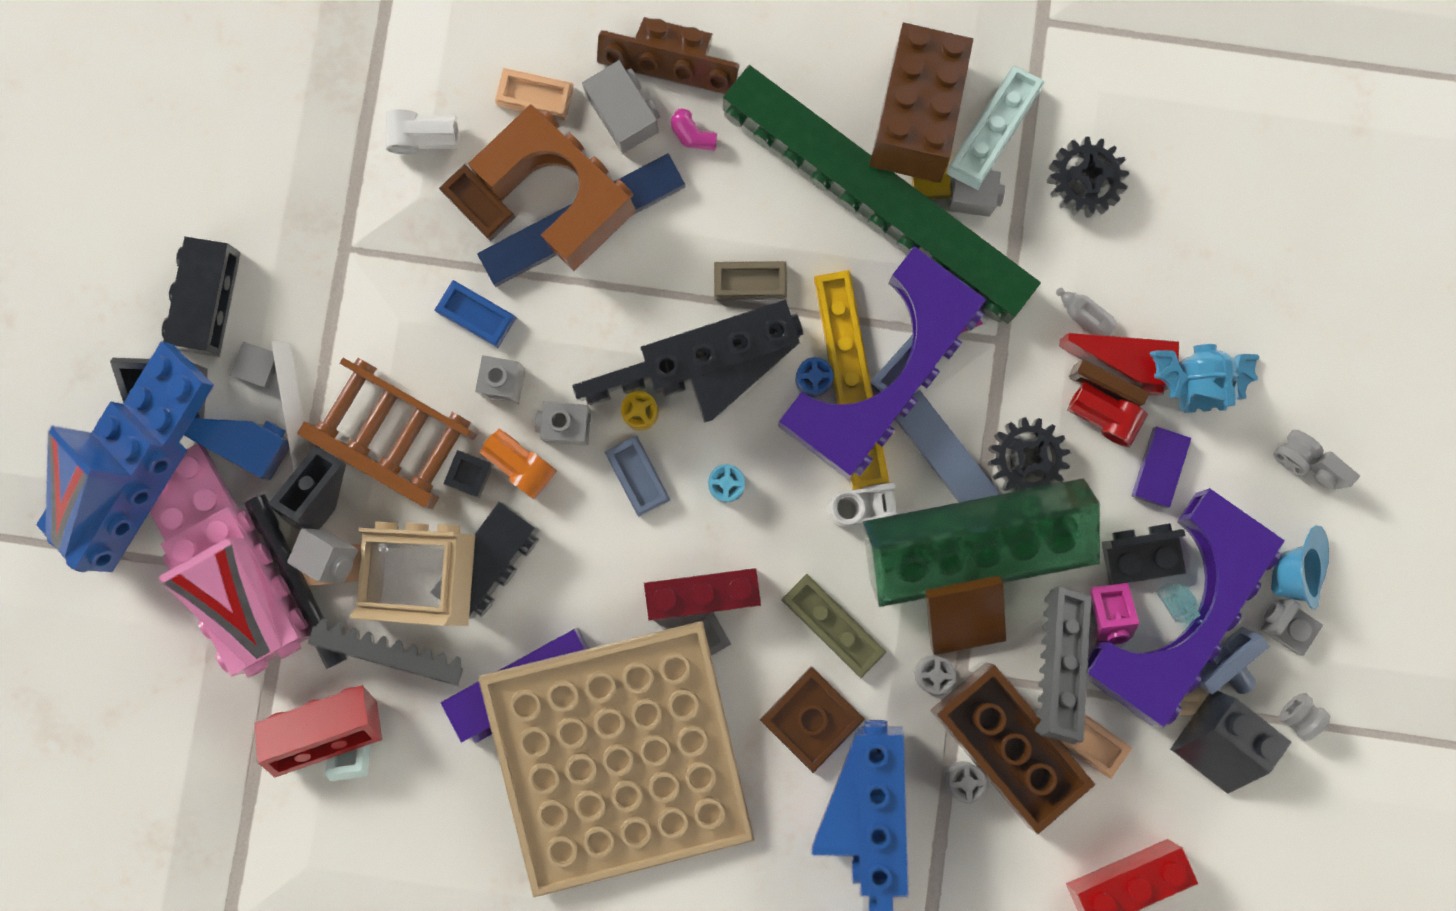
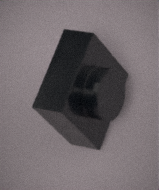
M457 450L443 484L480 498L494 464Z

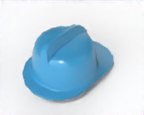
M1315 525L1310 529L1304 546L1281 553L1280 559L1275 564L1272 572L1271 590L1274 595L1292 600L1306 601L1311 609H1317L1320 591L1329 564V542L1326 531L1322 526Z

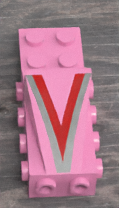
M196 443L187 448L188 451L150 511L164 539V542L161 543L165 552L163 559L169 569L168 572L162 574L159 578L199 619L198 625L201 632L206 638L212 640L218 651L216 659L220 667L225 672H229L231 676L246 674L247 678L267 669L269 666L266 662L278 655L280 659H283L300 650L302 647L299 643L310 638L311 633L302 612L296 607L290 596L291 592L284 578L278 574L273 565V557L269 549L260 541L249 513L237 507L205 447Z

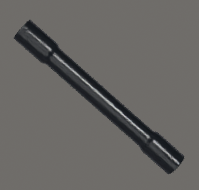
M266 494L253 497L246 501L244 505L257 531L263 536L311 633L313 626L316 627L325 618L302 572L287 563L292 551L280 529V523L273 509L268 505L269 501ZM315 647L326 669L347 660L346 655Z

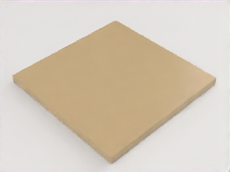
M703 621L479 676L478 679L533 898L755 841Z

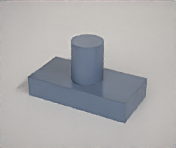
M1241 627L1221 643L1222 647L1218 655L1211 662H1206L1199 673L1202 676L1198 684L1199 688L1212 695L1228 681L1238 694H1246L1255 688L1257 681L1246 666L1270 646L1262 635Z

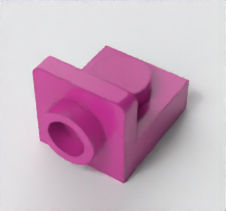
M1128 583L1091 587L1089 596H1091V605L1097 623V630L1094 634L1096 642H1110L1113 645H1119L1133 638L1138 628L1139 620Z

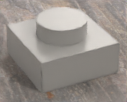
M1332 451L1323 453L1319 459H1313L1310 463V469L1315 473V479L1329 489L1336 490L1352 487L1360 477L1357 472Z

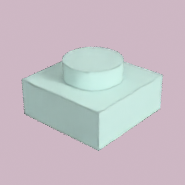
M370 745L327 759L325 776L330 781L367 777Z

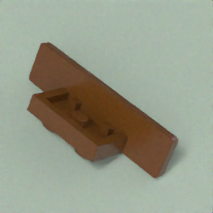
M643 17L635 38L601 30L598 35L597 62L599 64L610 66L619 60L625 70L631 68L635 73L721 94H726L738 79L740 67L736 62L707 56L711 47L713 33L701 31L695 27L668 23L662 19Z

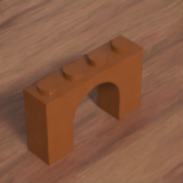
M530 104L482 149L468 165L475 175L501 201L527 176L540 168L560 166L577 174L579 189L574 202L541 234L548 247L569 268L575 271L636 212L631 201L634 195L621 180L618 179L614 183L607 176L609 171L598 158L593 156L589 159L583 154L584 147L571 133L564 136L558 130L560 127L559 123L548 111L544 110L540 113Z

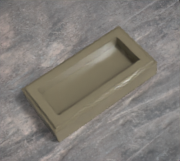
M786 261L714 262V300L787 299Z

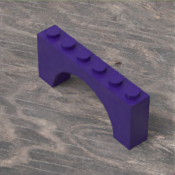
M915 246L895 270L888 282L904 301L912 324V346L902 373L889 387L879 394L852 404L824 403L801 392L778 422L779 428L846 479H849L853 473L859 477L873 460L868 453L877 443L883 447L896 430L890 424L898 414L904 418L918 401L913 397V394L920 385L926 389L940 373L935 368L936 364L943 356L948 360L953 356L963 343L957 339L962 330L966 327L972 331L985 314L979 310L985 302V298Z
M1211 488L1196 492L1177 520V523L1195 541L1202 557L1205 574L1202 600L1189 626L1176 639L1157 650L1134 653L1116 647L1110 642H1097L1088 655L1087 680L1151 726L1164 728L1166 724L1170 725L1176 720L1181 712L1179 704L1186 693H1191L1200 683L1202 676L1199 673L1206 662H1211L1220 652L1222 645L1219 642L1226 631H1231L1240 621L1242 614L1239 611L1246 600H1251L1261 588L1259 580L1266 570H1270L1278 562L1281 556L1279 549L1285 542L1284 539Z

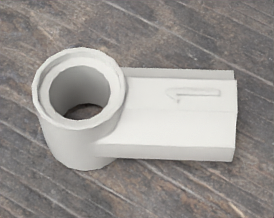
M393 109L386 112L385 149L388 152L410 155L417 153L418 149H457L459 128L458 119L455 115H418L416 112L405 109Z

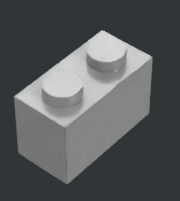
M619 60L582 82L587 99L622 154L659 133L657 119L660 118V114L650 98L647 100L643 99L638 91L642 87L637 76L631 68L626 71Z

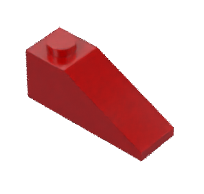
M1068 333L1059 339V347L1079 359L1085 360L1149 392V395L1158 396L1164 395V391L1169 388L1162 380L1155 379L1156 364L1150 353L1157 350L1174 351L1179 361L1180 341Z

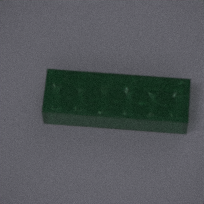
M1084 478L863 521L869 579L879 607L925 599V590L1000 576L1002 582L1006 583L1100 564V502Z

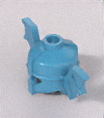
M1217 344L1193 346L1194 354L1181 362L1178 361L1174 351L1157 350L1150 353L1156 364L1155 379H1160L1167 384L1170 390V398L1179 397V410L1184 411V413H1195L1197 409H1201L1203 412L1211 411L1212 408L1226 411L1228 406H1235V399H1246L1247 386L1251 382L1258 380V376L1255 373V366L1259 359L1258 354L1236 355L1233 359L1229 354L1217 350Z

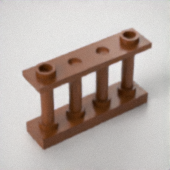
M343 357L339 364L353 371L352 375L324 421L319 420L317 425L304 421L297 435L420 506L433 510L440 497L431 492L434 487L431 483L460 434L472 440L475 439L477 434L468 429L472 422L453 411L449 417L441 414L375 376L374 373L377 368L357 357L356 361L352 363ZM367 379L383 388L384 392L355 440L350 439L347 444L336 437L339 433L337 427ZM400 398L416 407L387 458L382 457L380 462L368 456L371 450L368 446L396 399ZM430 415L447 425V428L418 476L414 475L412 480H409L399 474L402 469L399 465Z

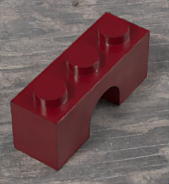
M756 568L644 583L648 621L761 606Z

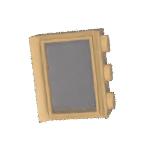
M375 521V529L359 528V532H362L357 601L356 608L349 618L438 626H468L475 535L460 533L461 526L438 524L437 532L429 531V524L406 523V530H398V523Z

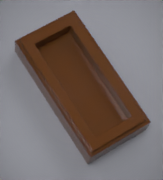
M466 164L439 187V190L489 241H492L516 218L514 213Z
M1085 360L1075 364L1068 376L1070 377L1069 379L1079 384L1086 382L1116 400H1127L1139 407L1145 404L1150 394Z

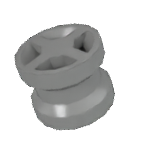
M1292 430L1287 436V443L1284 446L1278 447L1273 456L1287 470L1304 476L1310 470L1311 461L1319 459L1324 449L1318 441L1299 430Z
M935 655L926 656L915 667V680L919 687L928 693L935 695L944 694L955 683V669L945 658Z
M1301 693L1292 698L1279 715L1280 721L1286 726H1293L1296 729L1297 736L1303 741H1309L1317 737L1327 727L1331 718L1324 708H1317L1313 705V699L1307 693Z
M968 761L953 763L945 773L946 788L956 799L963 803L978 801L987 790L985 774L981 769Z

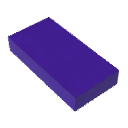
M1157 426L1153 427L1131 497L1164 508H1170L1192 438Z

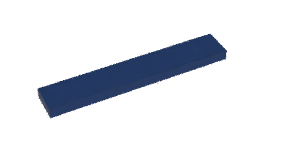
M669 153L619 178L634 195L631 198L636 210L634 214L686 188L685 182ZM572 204L477 253L495 288L556 256L548 247L541 234Z

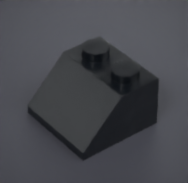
M1216 691L1213 695L1208 694L1170 750L1221 790L1229 794L1270 774L1292 742L1240 700Z

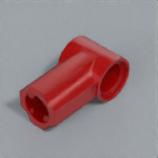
M1086 382L1082 383L1075 392L1067 409L1072 414L1101 429L1100 433L1108 440L1127 448L1131 447L1148 416V413L1138 405L1127 400H1116Z

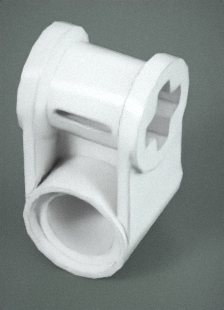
M896 483L868 486L863 489L845 491L834 496L828 504L827 513L829 518L839 526L865 523L877 524L901 520V514L896 511L893 492L897 489ZM841 499H847L854 504L855 513L851 519L842 518L838 514L837 505Z

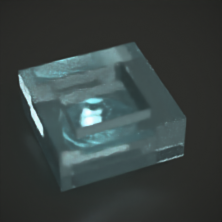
M1167 583L1155 591L1175 622L1189 623L1200 616L1195 608L1197 604L1196 598L1186 586H1181L1180 583Z

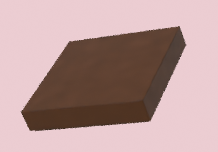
M1000 576L925 590L930 647L933 655L1006 641L1004 590Z
M810 666L759 720L814 773L856 730L865 718Z

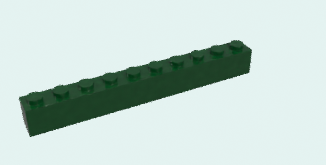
M750 64L723 96V111L728 121L739 128L743 125L753 133V138L766 149L772 147L782 154L781 159L794 170L800 168L810 175V181L818 189L824 192L830 190L838 196L839 203L851 213L858 211L868 219L867 223L874 231L881 235L887 233L895 239L897 247L902 252L908 255L915 246L986 300L982 304L985 307L983 310L993 320L997 322H1002L1003 320L1007 324L1011 322L1041 284L1039 280L896 173L869 167L871 155Z

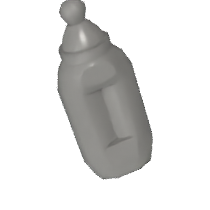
M1063 288L1056 290V295L1061 296L1063 306L1067 309L1068 315L1090 334L1109 336L1116 328L1118 323L1114 317L1088 296L1078 295L1076 292H1065Z

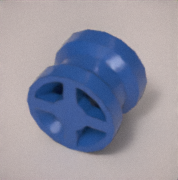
M808 358L800 364L797 370L796 386L800 392L809 397L822 396L827 392L833 381V371L829 363L822 358Z

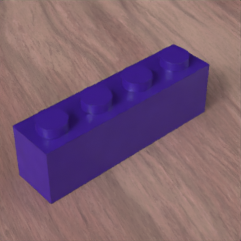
M575 628L500 670L589 649L579 628ZM479 681L440 702L461 743L472 738L474 744L492 735Z

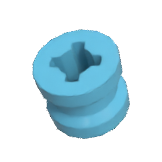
M720 465L709 476V491L720 502H733L739 499L744 491V475L741 470L733 465Z

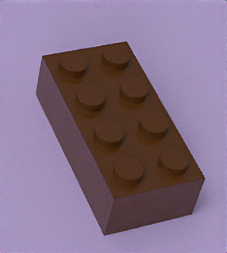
M905 22L902 23L869 167L941 183L951 157L974 38Z
M984 663L930 710L974 764L981 769L985 777L1025 825L1037 835L1096 785L1060 741L1041 736L1040 733L1035 732V728L1039 725L1041 719L1036 717L1033 709L994 664Z

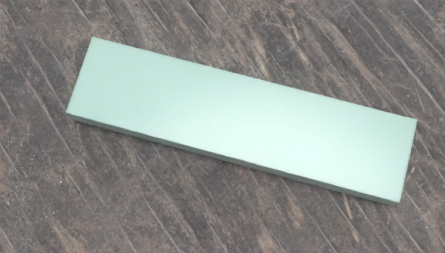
M1013 65L949 164L946 174L979 190L1041 92L1045 81Z

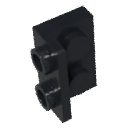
M1171 523L1148 527L1149 534L1136 536L1134 529L1112 533L1113 540L1101 542L1109 585L1186 574L1179 538L1185 536V530H1172Z

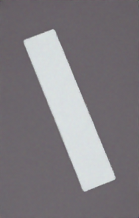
M271 341L292 466L295 471L308 455L309 447L308 441L297 435L304 422L291 344L288 342Z

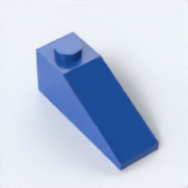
M194 418L184 436L253 475L266 480L272 479L289 450L288 439L283 437L286 430L268 420L265 421L264 425L252 421Z

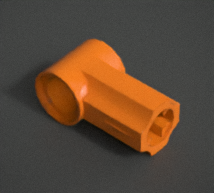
M501 429L490 435L479 452L510 477L508 480L532 499L538 496L557 472L555 468L533 451H527L519 442Z

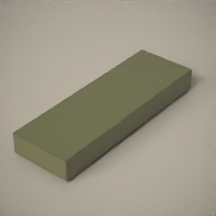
M805 574L781 599L859 678H862L887 653L808 574Z

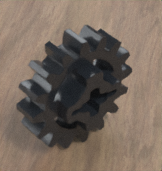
M1085 136L1080 146L1075 139L1071 140L1067 145V150L1061 148L1055 155L1057 160H1053L1048 167L1052 172H1055L1047 178L1048 184L1056 185V188L1050 193L1051 197L1061 196L1063 200L1060 202L1059 207L1062 209L1068 204L1071 205V215L1073 216L1081 209L1084 210L1086 218H1090L1095 213V209L1102 215L1109 209V205L1114 207L1121 200L1118 194H1123L1127 190L1128 186L1120 182L1129 176V171L1120 170V166L1126 159L1125 157L1116 159L1113 156L1117 149L1115 145L1108 150L1103 148L1104 139L1102 138L1095 145H1092L1090 137ZM1078 157V161L1075 163L1076 166L1066 169L1068 162ZM1109 185L1106 194L1098 198L1100 188Z
M1024 417L1019 419L1018 428L1014 423L1010 422L1005 425L1007 434L999 431L994 435L999 445L989 446L988 451L996 454V458L987 463L988 466H997L998 472L992 478L994 480L1000 478L1005 480L1002 487L1004 491L1014 486L1016 487V497H1022L1026 490H1028L1030 497L1034 498L1039 496V487L1045 493H1050L1053 491L1051 481L1057 484L1064 481V478L1058 472L1070 468L1069 464L1062 461V457L1070 454V450L1061 449L1059 445L1066 439L1064 435L1056 438L1052 435L1056 427L1052 424L1043 429L1042 419L1037 418L1029 426L1027 418ZM1020 434L1036 435L1029 442L1015 438ZM1047 447L1051 451L1052 462L1048 460ZM1035 448L1034 454L1031 457L1035 463L1023 467L1026 459L1023 453ZM1005 454L1010 456V469L1007 467ZM1029 473L1042 477L1041 480L1036 482L1022 481Z

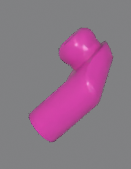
M680 108L676 110L671 117V128L681 144L685 147L715 151L718 133L700 131L691 118L692 113L688 109Z

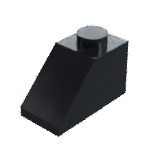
M315 445L268 505L285 522L300 531L301 528L320 530L336 509L346 464Z

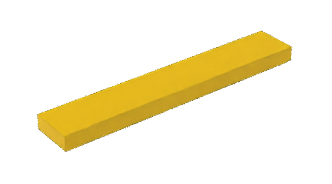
M850 270L814 276L828 361L833 371L832 382L836 404H852L873 397V391ZM877 443L868 453L873 460L860 477L855 473L851 475L852 490L890 483L884 450Z

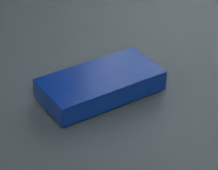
M455 280L451 281L434 309L436 313L496 348L500 347L517 318L512 313Z

